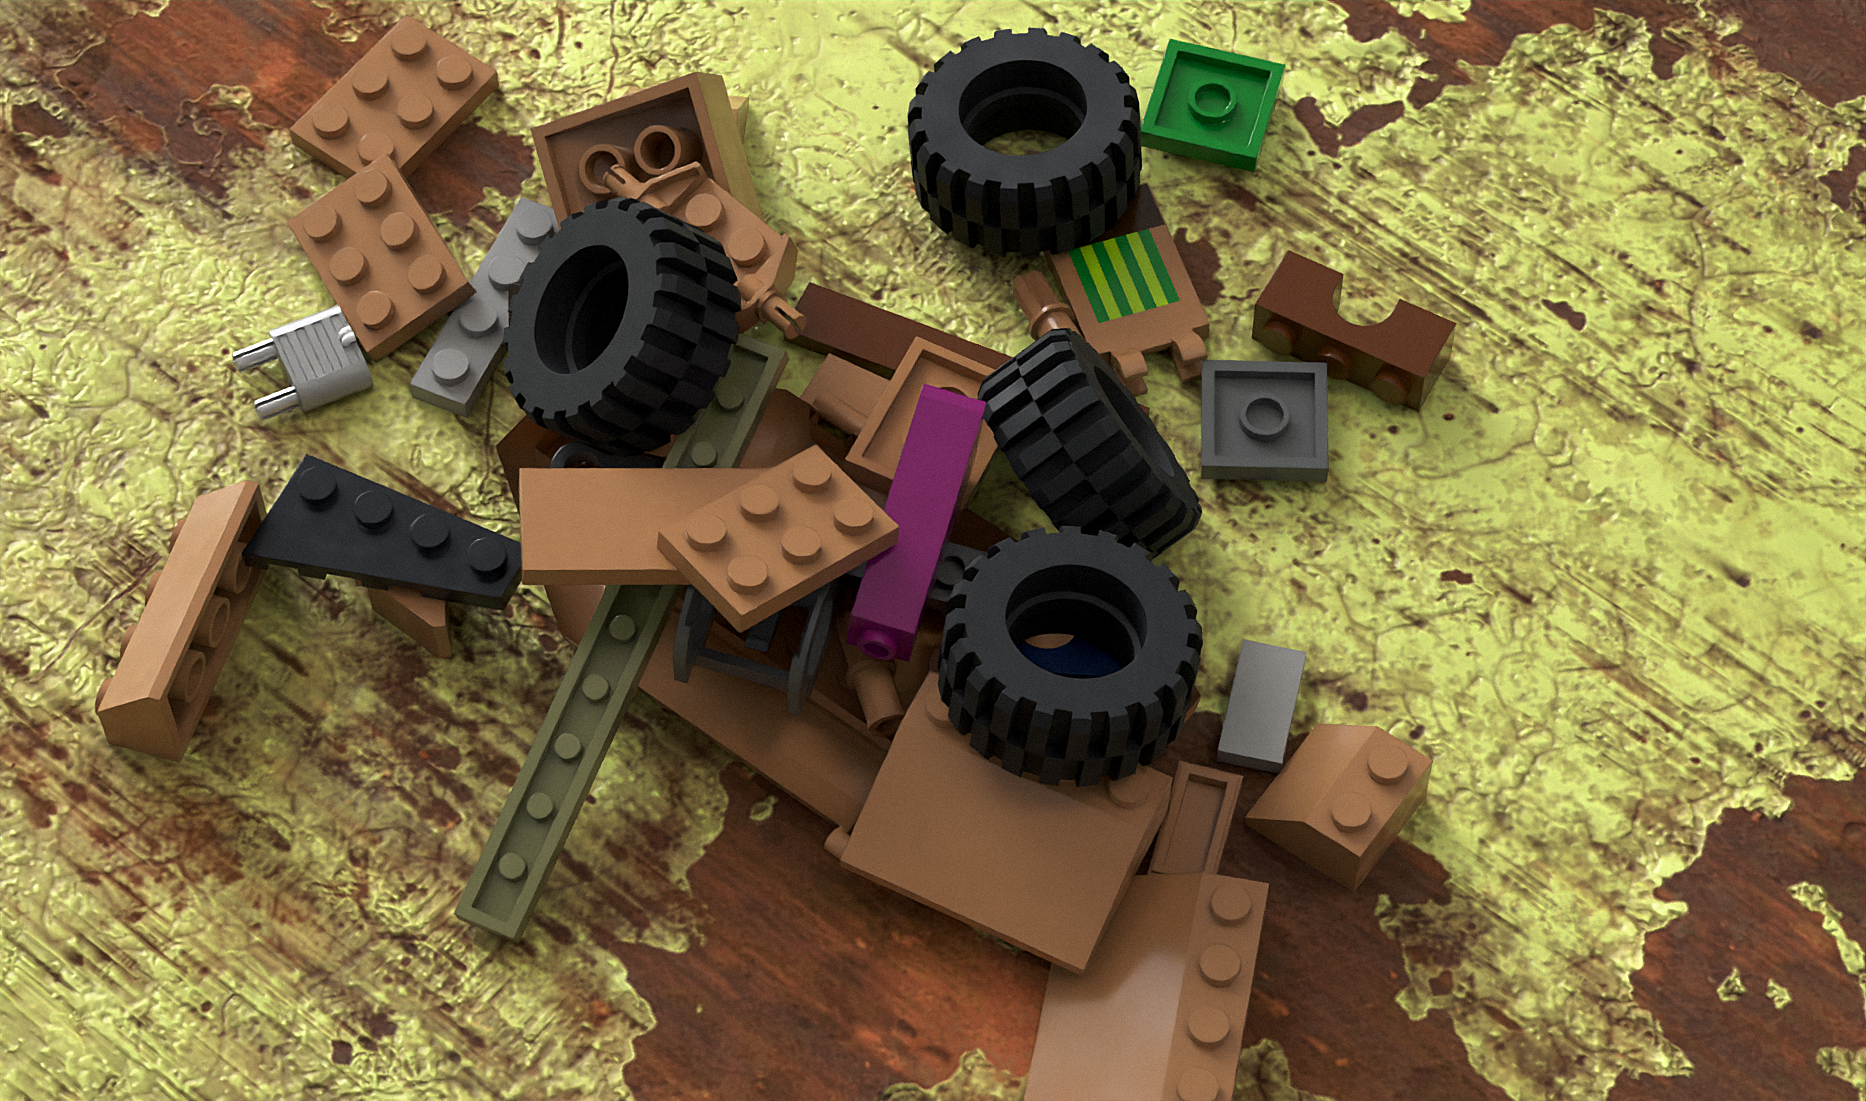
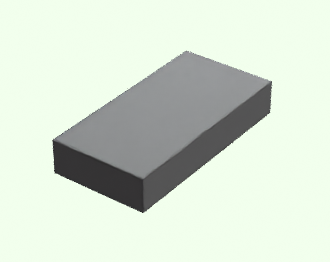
M1243 639L1218 746V762L1279 774L1283 766L1307 652Z

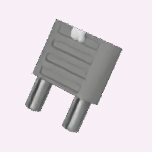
M339 305L268 331L270 339L238 350L232 354L233 363L241 373L278 359L291 386L255 400V411L257 416L263 421L298 407L301 408L303 413H306L374 386L372 376L356 342L355 335Z

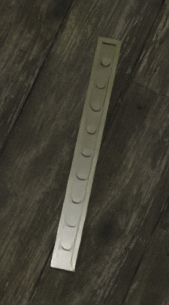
M739 333L737 344H731L727 357L732 361L725 378L719 377L712 390L716 394L706 409H698L693 415L695 422L684 433L676 436L662 468H739L789 360L786 351ZM684 585L606 586L457 905L454 915L459 920L519 944Z

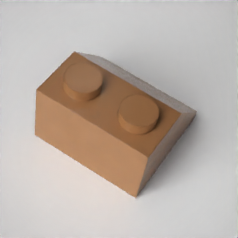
M1317 724L1245 816L1244 824L1350 891L1355 892L1426 798L1433 760L1378 726Z

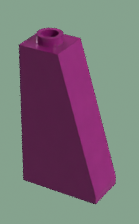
M923 384L884 507V512L899 525L897 544L867 561L850 616L846 643L857 646L862 653L879 660L896 658L906 662L910 661L974 466L987 402Z

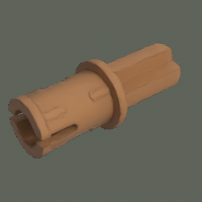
M1032 270L1026 275L1019 274L1014 279L1013 285L1015 289L1013 290V296L1029 320L1028 330L1032 339L1036 341L1051 329L1070 328L1081 335L1074 324L1075 314L1073 309L1068 304L1059 301L1041 272Z
M852 610L848 611L835 624V630L849 668L845 674L846 683L850 688L856 689L870 735L874 737L893 735L897 732L906 714L893 679L896 673L895 661L893 659L879 660L862 653L857 646L846 643Z

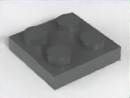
M1202 360L1201 479L1327 482L1329 470L1327 363Z

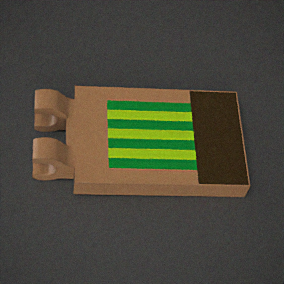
M1148 182L1139 185L1135 197L1127 202L1128 209L1113 225L1105 222V232L1088 243L1084 239H1080L1075 242V247L1072 250L1057 255L1054 249L1043 251L1064 303L1068 304L1074 311V324L1085 342L1089 343L1102 360L1110 365L1124 386H1127L1134 397L1147 394L1148 392L1143 379L1144 376L1148 375V368L1143 356L1166 349L1170 352L1182 383L1200 379L1201 360L1207 359V352L1202 339L1209 338L1210 326Z

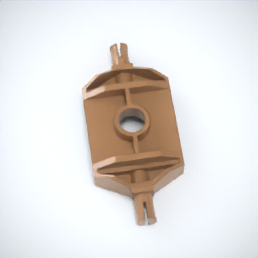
M697 161L648 180L646 183H640L619 164L610 168L615 177L608 171L604 174L602 179L603 186L611 190L618 197L633 198L639 202L652 205L703 230L704 233L713 236L722 245L726 256L730 258L738 279L733 285L738 287L741 294V311L736 312L735 321L740 326L739 333L743 334L759 321L763 324L769 321L783 332L788 339L798 336L794 326L801 332L803 331L807 318L791 307L783 298L794 281L798 250L791 238L786 233L782 236L715 183L707 176L700 163Z

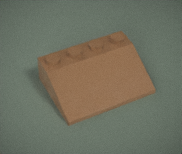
M693 72L530 128L559 231L561 230L560 222L573 213H584L585 206L606 199L619 198L602 184L603 176L607 171L615 177L610 168L617 164L624 167L640 183H646L648 180L697 161L701 164L709 178L764 221L722 75ZM784 295L783 298L788 303L786 295Z
M930 670L899 725L840 858L839 866L1083 976L1166 815L1173 777L1151 767H1143L1138 762L1135 774L1117 781H1112L1109 775L1102 776L1099 785L1076 787L1075 780H1060L1059 786L1039 783L1040 776L1023 772L1020 778L1001 768L1002 760L993 755L987 760L971 747V733L963 736L956 730L948 717L949 707L941 701L938 688L939 674Z
M1206 872L1135 875L1083 976L1051 962L1024 1101H1233L1265 919L1269 883Z

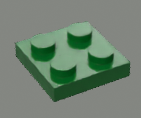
M1169 39L1141 125V146L1256 172L1284 81L1285 64Z

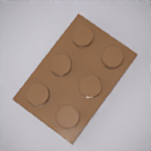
M406 14L289 129L291 140L294 145L347 179L385 153L393 159L405 179H407L499 86L498 73L495 69Z
M387 153L287 221L363 348L375 362L384 358L477 293L397 164Z
M916 336L845 458L842 470L854 482L888 496L923 384L977 399L982 381L994 372L995 369ZM984 419L974 466L954 524L956 526L962 520L1000 450L993 438L992 430L987 426Z
M815 444L658 531L657 549L741 633L896 545L899 525Z

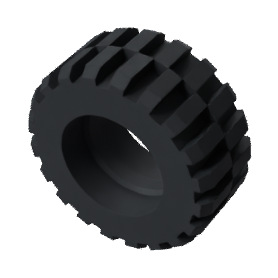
M1028 28V33L1012 34V29L995 31L993 34L994 38L982 41L978 36L968 40L961 45L959 53L954 54L950 50L934 64V72L928 71L915 88L916 95L909 104L907 117L912 178L915 183L916 196L921 207L930 213V220L942 231L948 234L953 230L954 239L972 249L977 244L985 246L986 252L995 256L1006 257L1007 252H1019L1022 259L1039 258V252L1052 249L1055 250L1057 255L1072 250L1075 247V242L1080 239H1084L1086 243L1105 232V222L1113 225L1128 209L1127 202L1135 197L1140 185V171L1142 170L1140 108L1136 89L1130 85L1129 76L1114 60L1109 62V55L1092 43L1084 47L1081 45V39L1077 36L1062 31L1058 37L1047 35L1045 28ZM1020 130L1047 131L1068 139V141L1054 149L1033 155H1007L983 147L985 143L1000 135Z
M625 197L611 200L606 199L585 206L584 213H573L560 222L561 230L557 234H548L538 246L540 253L535 261L527 263L520 276L524 281L518 295H512L508 312L512 316L510 326L504 328L503 346L508 351V357L503 359L505 375L509 383L512 384L509 388L519 408L524 410L527 417L535 424L607 455L616 454L620 457L637 456L646 451L650 452L670 443V435L684 433L695 422L693 415L698 409H706L716 394L712 390L720 376L725 378L732 362L727 358L731 344H737L740 326L735 321L736 312L741 311V294L738 287L733 285L738 279L730 258L726 256L722 245L713 236L645 202Z
M1070 328L1051 329L984 378L977 394V400L987 402L984 420L992 430L993 438L1000 450L1004 452L1011 463L1010 466L1018 478L1023 481L1030 491L1031 497L1040 509L1044 510L1058 531L1061 526L1081 527L1082 534L1098 536L1099 530L1118 536L1117 543L1129 548L1135 543L1149 551L1153 555V560L1196 529L1202 514V507L1198 503L1199 498L1191 487L1190 480L1184 469L1179 465L1173 451L1167 442L1163 440L1157 431V427L1137 403V399L1127 386H1124L1109 364L1104 362L1097 351L1089 343H1086L1076 331H1072Z
M1061 526L1059 533L1046 534L1045 528L1023 532L1019 542L1015 543L1009 537L989 547L987 557L981 555L975 558L963 571L962 581L955 584L948 602L937 667L940 671L938 688L941 701L949 707L948 717L956 730L963 736L968 733L972 734L971 747L987 760L993 755L1002 760L1001 768L1020 778L1023 772L1040 776L1039 783L1059 786L1060 780H1075L1076 787L1099 785L1100 778L1109 775L1112 781H1117L1135 774L1138 762L1144 767L1152 764L1165 752L1166 744L1176 740L1184 725L1201 662L1200 654L1203 646L1202 626L1196 620L1197 608L1190 594L1185 589L1178 591L1180 580L1164 563L1159 567L1155 566L1152 563L1153 555L1149 551L1135 543L1131 548L1117 543L1118 536L1101 530H1099L1098 536L1082 534L1081 527ZM1043 634L1074 635L1090 640L1106 649L1119 661L1123 669L1099 678H1068L1050 673L1029 661L1015 645L1025 639Z

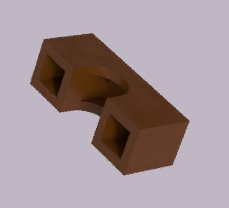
M1288 250L1255 303L1252 339L1261 342L1268 350L1279 355H1290L1304 362L1327 363L1328 377L1336 380H1347L1373 392L1386 403L1392 405L1401 404L1419 412L1451 357L1456 323L1399 299L1392 313L1384 321L1370 326L1352 324L1344 320L1337 313L1340 307L1344 274Z

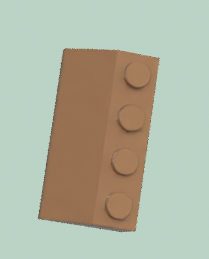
M245 480L196 497L187 519H179L174 526L170 538V555L162 572L156 571L151 576L146 589V607L137 625L131 624L126 630L121 643V661L112 679L106 678L97 693L95 713L99 716L108 743L181 763L267 571L246 566L242 552L267 515L259 483Z

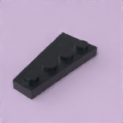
M308 454L305 455L242 552L245 565L248 567L268 570L270 564L297 569L299 576L325 580L326 575L330 574L361 580L363 587L388 591L390 585L421 590L422 597L504 611L522 581L520 542Z

